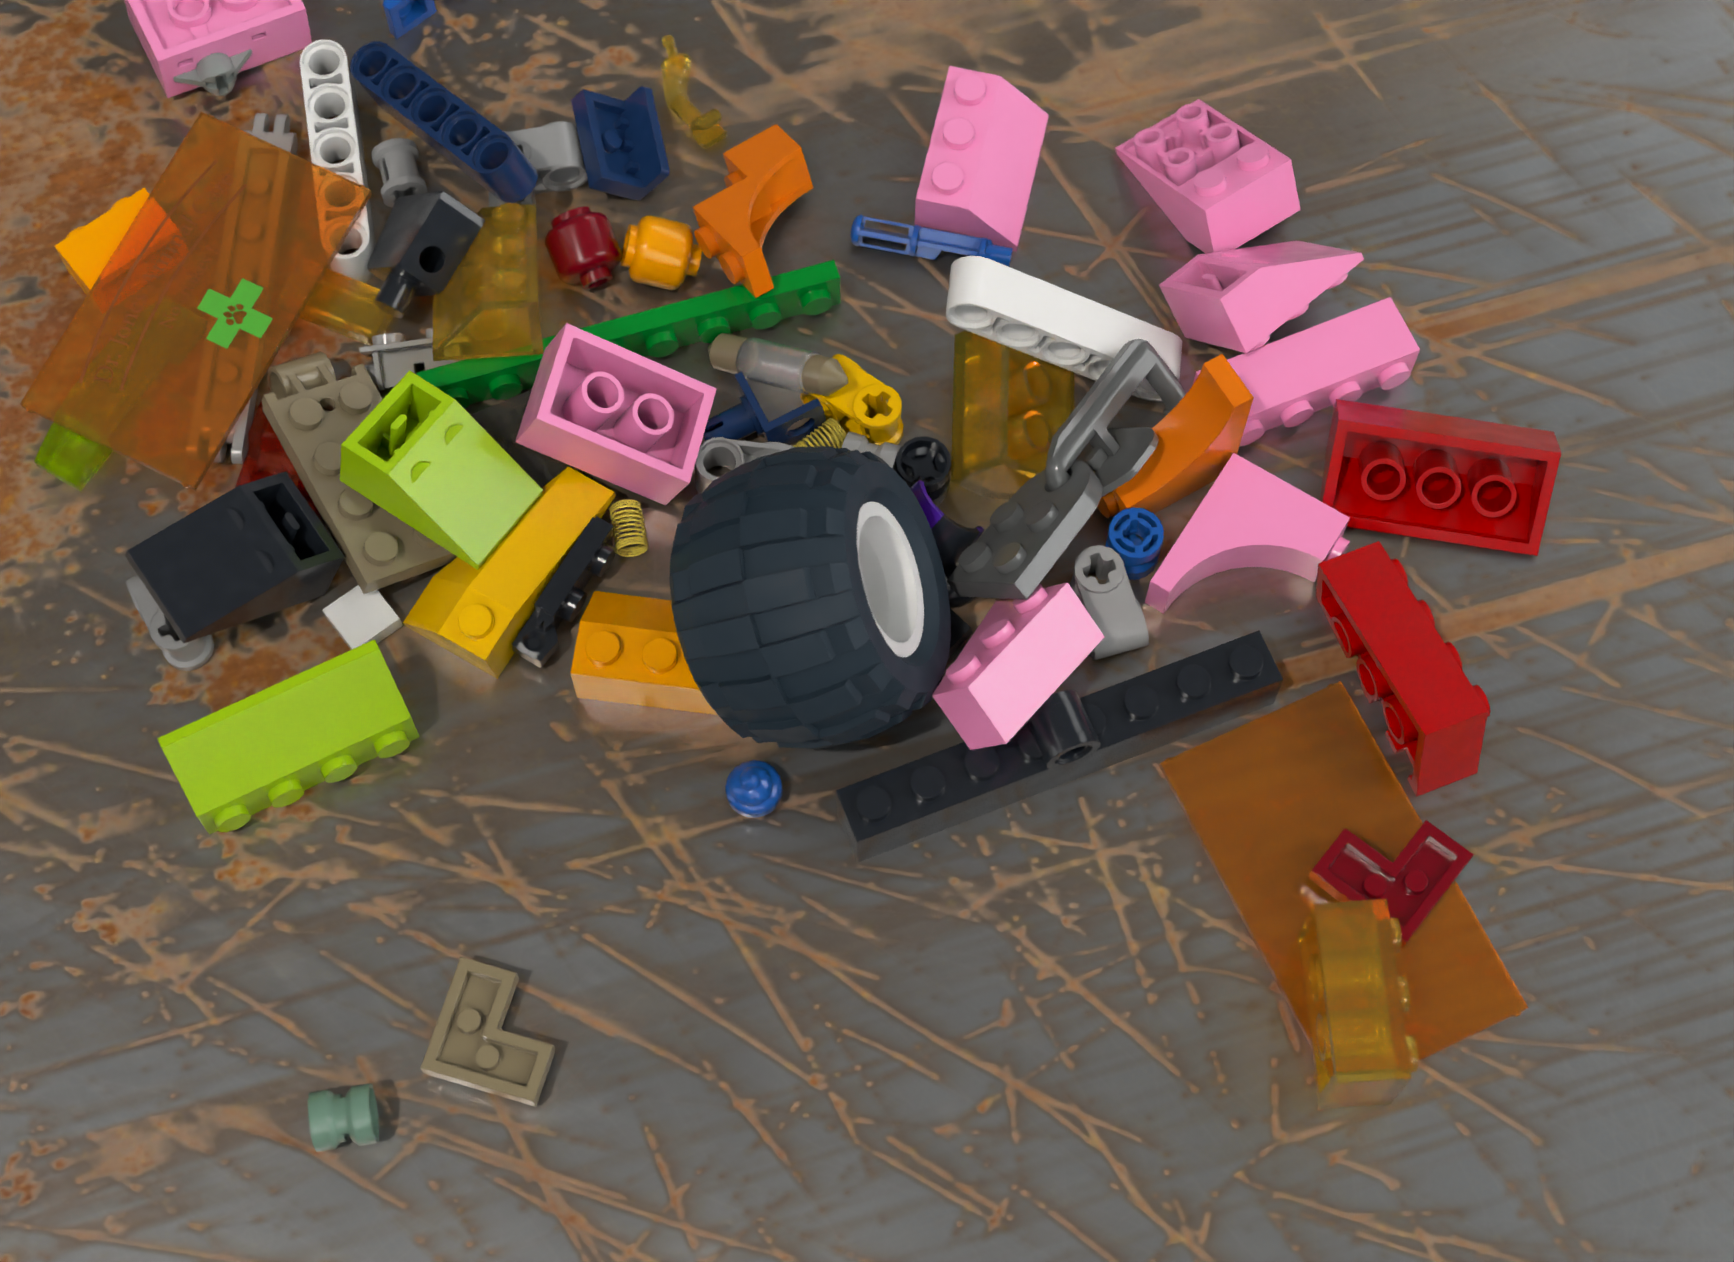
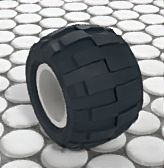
M833 446L795 447L758 457L736 467L712 481L703 493L696 494L685 506L681 523L677 524L670 556L669 582L676 631L684 658L695 683L708 704L734 732L742 738L752 737L757 743L777 742L778 746L782 748L815 749L831 747L871 738L904 721L913 714V710L921 709L932 700V694L940 684L946 668L951 639L950 606L943 564L934 535L917 498L907 483L882 458L870 451L860 453L858 450L851 451L848 448H834Z

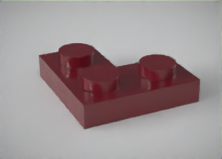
M1425 820L1392 863L1355 834L1344 828L1311 870L1308 878L1403 949L1474 854Z

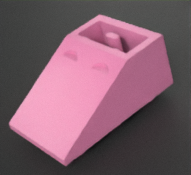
M1199 99L1191 104L1182 106L1176 113L1152 127L1139 131L1133 138L1115 148L1119 158L1182 236L1205 254L1234 250L1301 210L1291 159Z
M1296 240L1199 254L1163 281L1159 287L1185 338L1247 353L1266 344L1270 334L1287 320L1295 319L1306 312L1309 303L1325 290L1341 284L1347 278L1348 272L1362 262L1364 258L1360 252Z

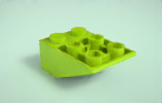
M410 370L341 444V482L477 570L543 493V489L454 398Z

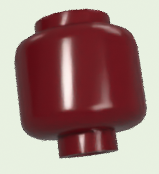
M588 206L568 210L555 217L551 221L552 229L547 233L544 241L558 277L566 284L581 283L584 290L594 289L613 279L611 271L618 266L623 254L610 221L605 214L591 212Z

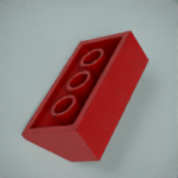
M1336 399L1325 453L1320 501L1350 517L1347 527L1538 556L1560 462L1561 450L1553 431Z

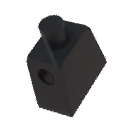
M444 191L398 197L367 264L369 272L384 281L374 300V304L387 314L403 318L413 297L439 295L450 281L485 220Z

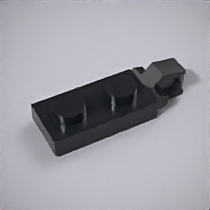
M597 516L596 518L592 517L534 604V612L512 643L513 652L541 668L558 650L557 628L563 619L568 622H572L587 598V593L583 589L593 574L598 577L604 575L616 555L617 549L613 547V525Z

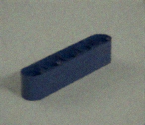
M372 41L356 51L350 62V72L384 111L499 200L506 203H515L523 200L532 192L538 179L537 170L505 132L388 44L381 41Z

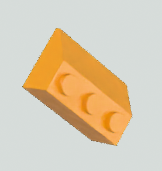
M594 591L580 620L570 672L576 697L718 715L708 704L695 683L684 658L676 631L671 600Z

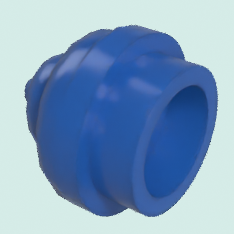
M751 760L743 762L730 772L726 780L725 792L727 801L733 810L740 815L757 818L771 813L778 806L782 798L783 786L781 777L773 766L765 761Z

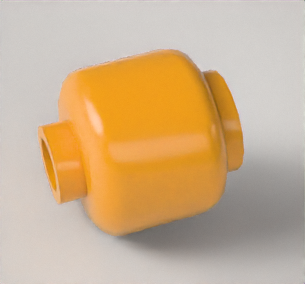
M646 215L640 219L637 226L632 224L628 226L622 249L621 266L628 267L629 276L636 283L676 290L683 284L686 275L696 276L702 250L698 244H693V231L688 224Z

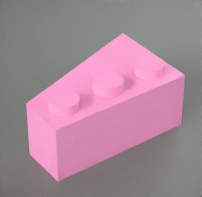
M1068 582L1046 588L1039 584L1027 600L999 599L995 601L955 662L946 670V675L932 696L970 750L1007 744L1105 636Z

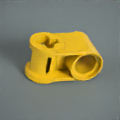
M841 354L833 355L831 358L839 361L848 378V383L830 396L810 393L804 389L800 393L803 405L818 399L823 407L826 420L829 418L835 419L846 433L851 431L865 435L870 443L881 445L884 442L898 445L903 437L904 430L900 417L902 414V401L899 394L892 387L887 386L864 371L850 358Z

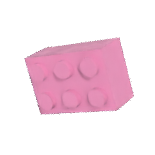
M566 323L544 350L515 442L658 503L667 505L690 483L717 388Z

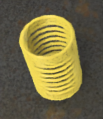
M829 418L822 423V426H818V429H814V432H810V435H806V438H803L802 441L795 443L793 447H808L805 441L808 442L810 447H815L809 438L816 447H820L813 438V435L823 447H826L817 435L818 432L828 446H832L828 441L829 439L834 448H842L847 433L835 419Z
M620 500L613 503L609 508L610 519L613 525V537L616 543L615 548L617 549L616 553L623 557L641 555L649 547L644 527L642 504L637 500ZM624 507L637 508V509H635V510H633V509H625V510H620V511L614 512L615 510H617V509H619V508H624ZM630 521H636V522H634V523H626V524H622V525H617V524H619V523H625V522H630ZM636 526L633 528L618 529L621 527ZM637 530V531H635V532H629V533H624V534H618V533H621V532H627V531ZM637 535V536H634V537H627V538H624V539H621V538H620V537H625V536ZM639 544L634 547L622 548L627 545Z

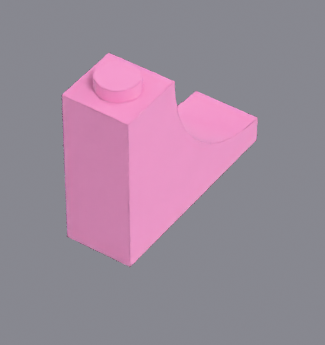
M1233 453L1151 579L1145 603L1164 614L1172 602L1193 584L1213 574L1243 567L1274 568L1302 576L1315 583L1317 580L1318 563L1345 554L1350 541L1343 538V534L1350 517Z

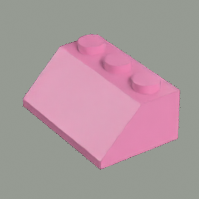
M949 66L916 195L915 225L980 238L985 237L991 239L993 245L1013 248V251L1017 252L1049 115L999 75Z

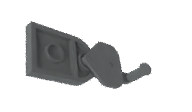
M1134 339L1128 341L1053 436L1045 470L1028 480L1008 502L999 506L990 518L991 524L978 541L962 552L958 559L959 565L946 580L959 597L1027 600L1093 514L1101 497L1131 480L1154 452L1159 438L1150 427L1106 429L1144 378L1148 380L1165 405L1163 410L1165 416L1186 395L1179 380L1148 341Z

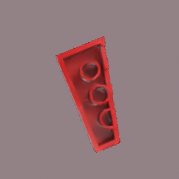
M1377 541L1318 563L1316 598L1346 658L1358 656L1359 659H1357L1356 667L1361 682L1360 686L1369 704L1380 700L1383 706L1384 718L1389 729L1385 732V736L1394 754L1405 751L1414 769L1413 774L1409 775L1407 780L1415 796L1418 797L1476 774L1478 772L1487 717L1490 716L1488 699L1482 688L1478 685L1472 686L1462 671V662L1455 646L1449 641L1444 643L1435 629L1434 617L1427 603L1422 599L1417 601L1408 587L1407 575L1400 561L1396 558L1390 559L1381 543Z

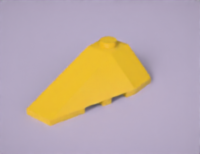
M569 466L542 487L543 493L478 570L456 557L434 575L403 621V624L498 679L515 653L512 650V643L534 612V604L592 517L602 518L616 497L614 491Z

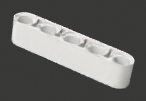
M318 40L304 48L300 55V70L321 241L334 277L346 285H360L366 283L374 276L369 272L367 264L375 249L376 240L356 87L344 48L332 40ZM332 116H338V117L333 118V119H328L329 117H332ZM346 159L343 162L332 164L334 161ZM352 204L347 208L337 209L341 205ZM358 249L355 253L342 255L346 250Z
M966 256L952 263L946 307V318L951 324L1097 381L1128 341L1143 339L1153 346L1180 382L1182 340L1176 334L988 258ZM1146 378L1143 379L1132 394L1150 401H1162Z

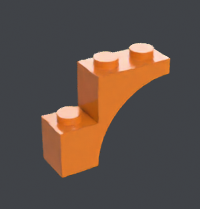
M777 124L724 152L723 156L729 174L724 177L727 188L693 206L699 228L694 231V235L704 255L708 259L716 257L727 278L733 284L740 282L755 298L774 288L762 252L764 239L770 227L791 203L813 189L801 146Z

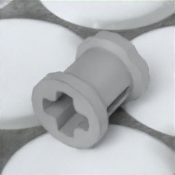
M389 139L375 146L371 152L372 162L381 172L383 181L381 195L383 202L393 208L398 197L428 193L424 179L419 177L416 160L419 157L418 147L410 139Z

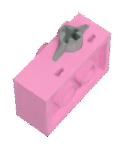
M124 0L130 22L168 98L200 86L214 95L225 96L231 92L237 73L300 51L312 43L307 12L302 0Z

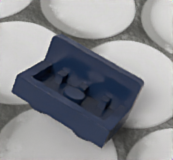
M640 86L625 101L582 89L571 100L590 189L640 201L669 176L668 159L651 88Z

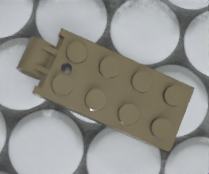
M316 352L269 367L268 383L271 393L263 395V412L332 538L345 555L344 559L363 594L441 567L453 561L457 556L340 481L341 444L382 401V397L363 363L353 366L350 377L336 381L335 372L330 360L323 352Z

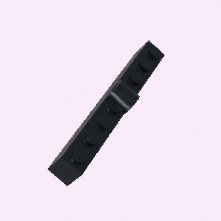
M1258 630L1081 698L1075 690L1054 693L1007 744L970 750L966 743L962 742L835 790L836 814L855 860L859 863L1274 704L1283 678Z

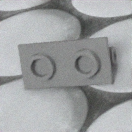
M441 326L426 329L427 338L405 341L404 333H387L372 336L373 345L359 347L360 353L366 357L373 356L374 364L365 365L364 367L375 386H378L379 391L394 388L409 370L416 374V364H424L425 370L473 358L472 351H462V344L473 343L472 337L468 333L459 334L458 326Z

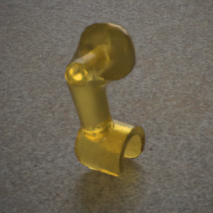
M666 35L662 39V44L666 49L668 57L661 63L665 101L667 106L688 125L698 145L703 149H707L728 136L727 132L718 123L722 119L721 113L714 108L703 115L690 102L687 96L691 58L685 53H678L674 37Z

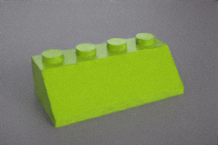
M374 639L157 739L197 818L210 835L216 831L230 832L248 823L251 815L270 806L278 808L290 805L299 800L304 795L305 790L324 781L334 783L344 780L357 770V766L376 757H393L403 752L410 745V741L420 736Z

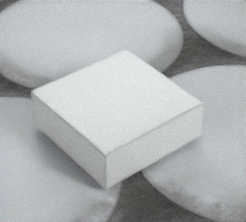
M359 585L322 609L326 619L350 650L374 639L376 643H379L403 626L398 615L378 590L363 594Z

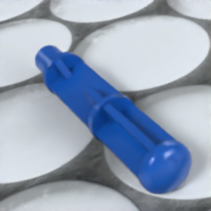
M858 215L854 219L850 231L851 242L855 246L933 260L941 251L988 258L1010 267L1013 248L993 245L991 239L985 237L980 238L864 215ZM866 220L907 227L909 228V233L906 235L865 227ZM863 236L906 244V250L862 243Z

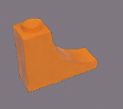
M1223 354L1203 364L1198 378L1187 394L1152 428L1159 438L1158 445L1139 472L1128 482L1101 497L1097 507L1106 518L1114 517L1120 511L1132 507L1144 508L1155 514L1215 481L1232 454L1238 453L1254 397Z

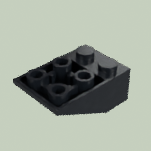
M285 471L237 486L126 551L125 557L182 642L187 643L325 595L345 555Z

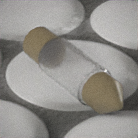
M727 333L719 334L707 348L710 362L714 369L732 374L742 371L746 380L807 395L814 393L823 396L834 394L848 383V378L837 359L822 356L819 352L756 337L744 338Z

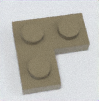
M460 957L421 1065V1070L424 1074L531 1106H537L556 1050L551 1044L501 1030L519 980L517 973Z

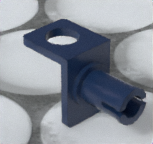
M742 371L734 374L742 395L739 397L741 403L709 418L703 437L705 441L717 437L740 440L756 432L758 436L763 435L766 442H780L791 445L805 438L806 435H810V432H814V429H818V426H822V423L826 421V417L820 401L814 399L769 422ZM804 418H810L802 426L795 428L793 430H788V428L797 421L802 420Z

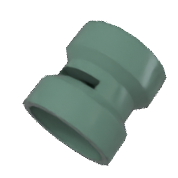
M371 1083L353 1085L346 1093V1097H343L341 1093L334 1094L329 1089L309 1093L308 1118L312 1143L316 1152L334 1150L341 1142H346L349 1136L359 1146L379 1142L377 1102Z

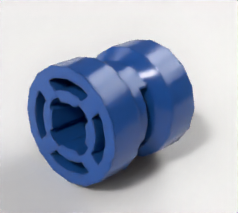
M1128 508L1120 511L1113 517L1109 525L1105 546L1112 548L1120 555L1129 580L1144 578L1154 570L1163 544L1164 529L1157 516L1144 508ZM1136 535L1141 536L1143 538V541L1140 538L1136 537Z

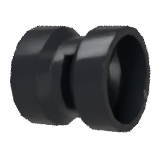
M927 436L915 437L905 442L899 449L896 458L897 474L907 485H910L920 475L925 480L931 478L930 481L924 482L926 492L935 505L940 504L947 496L950 487L951 457L948 449L939 440Z

